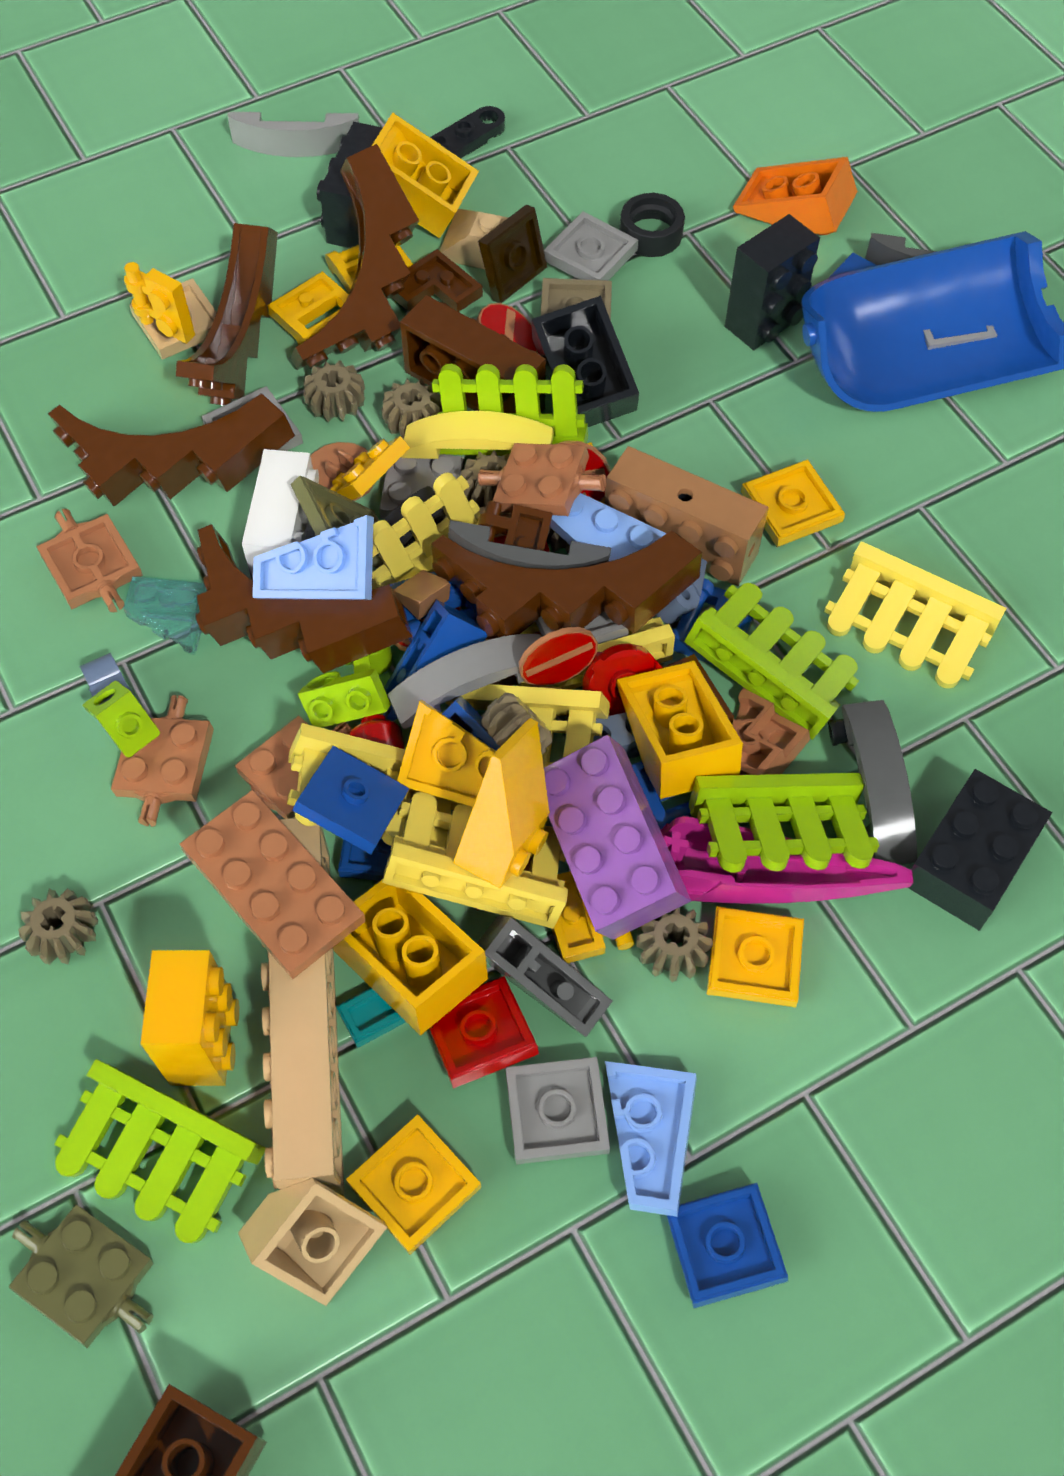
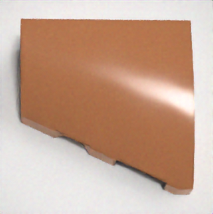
M743 688L738 696L740 705L737 719H733L732 724L743 742L740 775L782 774L810 741L809 730L776 714L774 703Z

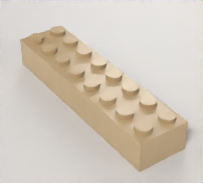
M296 818L279 819L330 875V854L323 828L319 825H303ZM333 948L330 949L293 980L267 950L269 962L261 964V981L263 990L268 991L270 1007L262 1008V1027L264 1035H269L271 1052L263 1053V1074L265 1082L270 1081L272 1099L264 1100V1122L266 1129H271L273 1147L265 1148L267 1178H272L274 1189L280 1190L314 1178L345 1197Z

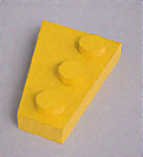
M420 700L397 782L413 790L473 807L490 759L496 751L432 706Z

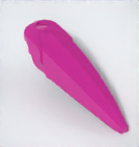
M682 816L674 819L670 824L667 823L660 830L691 901L740 904L812 902L908 888L913 884V873L908 868L896 863L872 858L868 867L858 869L846 862L843 853L832 854L829 865L823 870H815L808 867L804 863L802 855H790L786 868L781 871H771L764 867L760 856H747L743 870L732 873L721 868L717 857L708 856V842L713 841L707 823L699 824L697 818ZM739 826L743 841L754 840L751 829Z

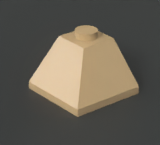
M458 209L439 251L456 264L485 269L478 241L508 219V217Z
M314 1178L269 1193L238 1232V1235L252 1265L327 1306L387 1229V1225L384 1221Z

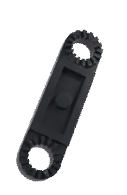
M484 106L430 138L459 158H463L487 144V140L497 137V134L500 136L501 132H504L505 114L497 107ZM490 118H491L492 121L494 122V123H484V122H486V119H488V121H490Z

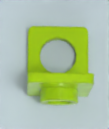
M113 681L82 705L88 713L99 721L123 755L128 758L160 735L159 729L132 692L118 681ZM110 695H113L108 701H106L103 704H100L105 698H107Z

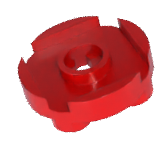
M635 644L614 645L603 652H597L591 664L587 666L588 669L583 678V690L601 691L610 702L608 716L625 713L619 690L616 687L617 679L662 669V666L643 646Z

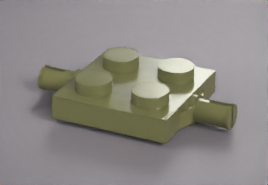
M77 1204L60 1225L47 1235L31 1225L28 1220L22 1221L19 1226L32 1238L16 1227L12 1238L18 1240L31 1250L32 1254L29 1262L8 1287L88 1349L102 1329L118 1317L140 1334L147 1327L133 1314L148 1325L151 1323L153 1314L146 1311L132 1299L138 1283L152 1267V1260Z

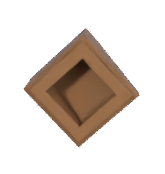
M422 570L395 588L394 592L401 603L419 620L428 614L436 599L443 603L449 600L451 584L444 578Z

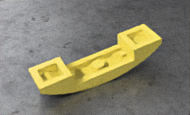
M457 411L436 414L407 425L404 441L410 448L402 455V458L439 459L440 449L512 450L514 443L552 444L554 431L552 427L541 422L507 413Z

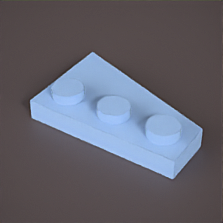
M582 493L574 500L569 516L552 515L550 527L569 545L571 541L610 547L609 561L623 558L641 550L667 534Z
M365 515L345 526L333 527L320 532L318 536L302 542L296 541L255 556L253 559V598L372 600L374 517Z
M605 1061L630 1210L678 1217L697 1082L696 1073Z

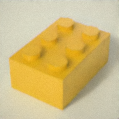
M382 880L354 901L357 907L364 913L366 922L333 947L334 952L420 1036L488 980L485 950L423 894L384 884Z
M152 950L141 1046L170 1086H226L227 1071H233L235 1066V1044L230 1043L231 1026H237L239 1022V1000L233 998L231 984L226 983L224 980L223 968L217 966L210 950Z

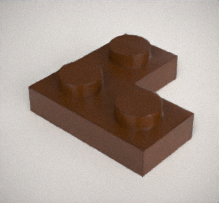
M436 249L408 267L411 274L404 283L405 289L392 298L407 311H410L426 295L431 297L435 294L452 309L460 312L483 296V286L441 251Z

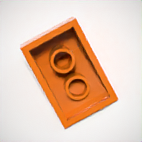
M848 157L758 167L733 206L735 213L772 225L790 214L815 234L828 235L836 232L857 194Z

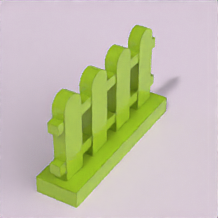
M446 364L441 368L438 379H433V392H440L443 412H438V414L467 411L465 393H477L479 411L504 413L502 393H514L516 413L507 414L529 418L552 427L554 431L553 445L563 441H582L587 444L588 423H585V414H578L577 394L583 393V380H576L573 368L568 365L556 366L551 380H538L536 369L528 364H522L516 368L513 380H500L499 370L491 364L480 366L476 379H463L462 370L457 365ZM539 393H552L554 414H541ZM440 449L441 455H478V452L484 455H491L493 450ZM495 450L497 455L502 456L508 453L510 455L511 450Z
M744 583L739 589L731 585L724 594L729 600L718 611L713 607L705 610L696 620L684 642L746 690L774 703V709L777 714L809 730L810 739L813 740L840 706L834 700L844 687L851 692L859 682L853 676L858 669L856 661L848 655H839L833 661L821 652L826 642L819 632L810 630L801 637L789 628L794 621V617L787 608L775 607L770 613L758 604L762 598V592L755 584ZM748 615L760 623L751 635H748L738 627ZM780 639L792 647L783 660L770 651ZM811 663L825 672L815 685L802 676Z
M860 773L696 776L688 805L691 817L698 818L699 824H708L713 841L708 842V856L717 857L719 865L725 871L736 873L743 870L747 856H760L764 867L771 871H781L786 868L790 855H802L803 861L808 867L815 870H823L829 865L832 854L843 853L849 865L854 868L863 869L870 865L874 853L879 848L877 837H868L862 820L867 813L864 804L857 805L864 788V782ZM831 820L837 838H827L821 821ZM749 822L754 840L743 841L738 823ZM780 822H791L796 839L785 840Z
M95 1059L86 1076L99 1083L93 1093L85 1090L82 1094L80 1101L85 1103L86 1106L69 1136L59 1134L54 1143L55 1146L61 1148L55 1160V1167L58 1173L66 1177H78L86 1170L89 1164L100 1170L95 1180V1190L102 1198H119L128 1186L136 1189L140 1193L135 1201L134 1209L136 1215L142 1220L156 1221L165 1214L167 1208L176 1211L180 1216L175 1225V1233L177 1238L184 1243L193 1244L201 1241L208 1230L217 1233L223 1222L215 1218L232 1184L241 1187L247 1175L239 1172L245 1161L258 1165L267 1147L124 1071ZM126 1097L138 1103L132 1114L121 1108ZM165 1118L177 1124L172 1135L160 1129ZM115 1119L126 1126L108 1158L98 1154L96 1150ZM154 1140L165 1146L146 1180L135 1174ZM204 1140L217 1145L212 1157L199 1150ZM192 1162L204 1167L205 1170L188 1202L175 1196Z

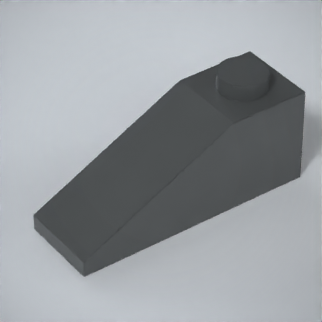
M498 915L477 942L485 950L486 963L584 1037H587L613 1002L512 917Z

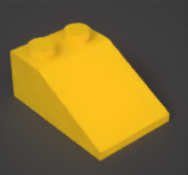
M392 112L372 146L375 144L379 146L419 219L418 225L440 238L457 212L479 171Z
M695 661L617 679V687L644 769L660 799L691 792L696 776L740 775L743 742Z
M529 718L492 755L453 861L454 864L500 889L512 874L516 877L522 874L531 854L538 855L548 837V832L543 830L550 812L538 722L534 719Z

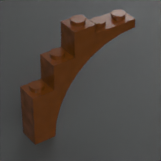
M377 144L347 157L340 171L352 197L358 222L359 256L356 275L348 298L338 314L317 334L295 347L290 358L297 370L308 365L309 369H312V366L318 367L325 363V360L329 359L327 357L328 354L339 350L340 354L346 353L356 347L359 342L365 352L376 347L377 351L384 350L396 342L394 337L401 329L400 322L387 299L405 289L404 283L411 273L396 246L407 242L413 237L412 232L419 219Z
M234 223L226 281L214 322L205 341L197 352L186 360L177 361L176 377L189 378L188 386L199 387L198 395L210 396V404L227 405L232 402V399L238 400L244 397L247 358H258L261 317H271L267 305L272 303L278 232L269 227Z
M262 393L238 410L211 423L182 432L160 435H126L100 429L78 419L60 404L48 413L57 425L52 431L67 448L72 444L77 448L73 452L81 461L78 466L87 477L83 484L96 499L104 496L114 507L143 483L154 493L160 489L171 500L200 475L210 485L216 482L228 492L260 466L264 449L279 450L295 436L285 414Z
M210 524L198 529L201 546L197 547V553L207 570V576L203 578L207 591L196 595L200 612L196 613V620L201 631L205 635L210 634L220 646L248 635L252 645L255 648L261 647L271 660L300 648L307 662L313 660L321 672L326 673L413 637L404 606L390 584L372 589V600L253 598V581L236 567L229 545L214 526Z
M672 530L651 545L623 558L590 567L559 570L524 568L493 561L466 550L444 535L431 543L432 567L437 576L450 581L461 590L463 596L470 603L476 604V620L479 627L488 636H495L497 638L521 634L540 617H542L544 623L550 629L555 631L566 627L584 628L604 611L614 623L622 624L632 633H635L700 578L702 552Z

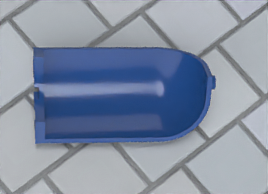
M1026 231L840 274L814 285L802 298L804 319L802 334L807 347L810 346L815 363L831 390L842 401L857 409L872 412L890 411L1064 369V322L1060 319L1054 305H1046L1041 291L1048 287L1043 269L1042 241ZM986 326H993L997 337L928 350L923 330L930 329L933 338L940 339L986 332Z

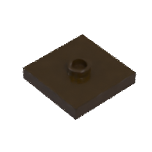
M526 204L478 241L491 297L497 303H503L547 268L535 207Z

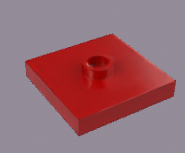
M505 976L480 985L429 1028L453 1089L539 1054L538 1045Z

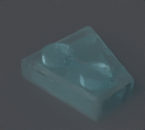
M132 576L123 609L129 619L141 626L150 627L154 634L164 640L167 637L180 644L186 653L196 655L202 632L196 620V613L200 612L196 595L206 592L207 589L204 583Z

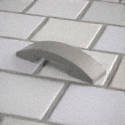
M228 112V121L232 141L238 146L274 156L312 157L338 153L342 136L347 135L353 121L359 122L358 113H326L325 122L262 121L261 112Z
M516 634L479 642L452 652L406 678L387 694L402 728L406 729L413 725L420 700H423L442 713L440 704L509 676L515 675L518 683L523 682L524 679L519 673V661L524 651L541 638L540 634Z

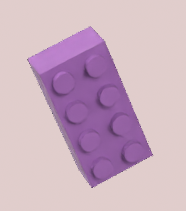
M607 734L544 767L550 812L548 817L595 932L614 940L691 902L627 753L619 743Z

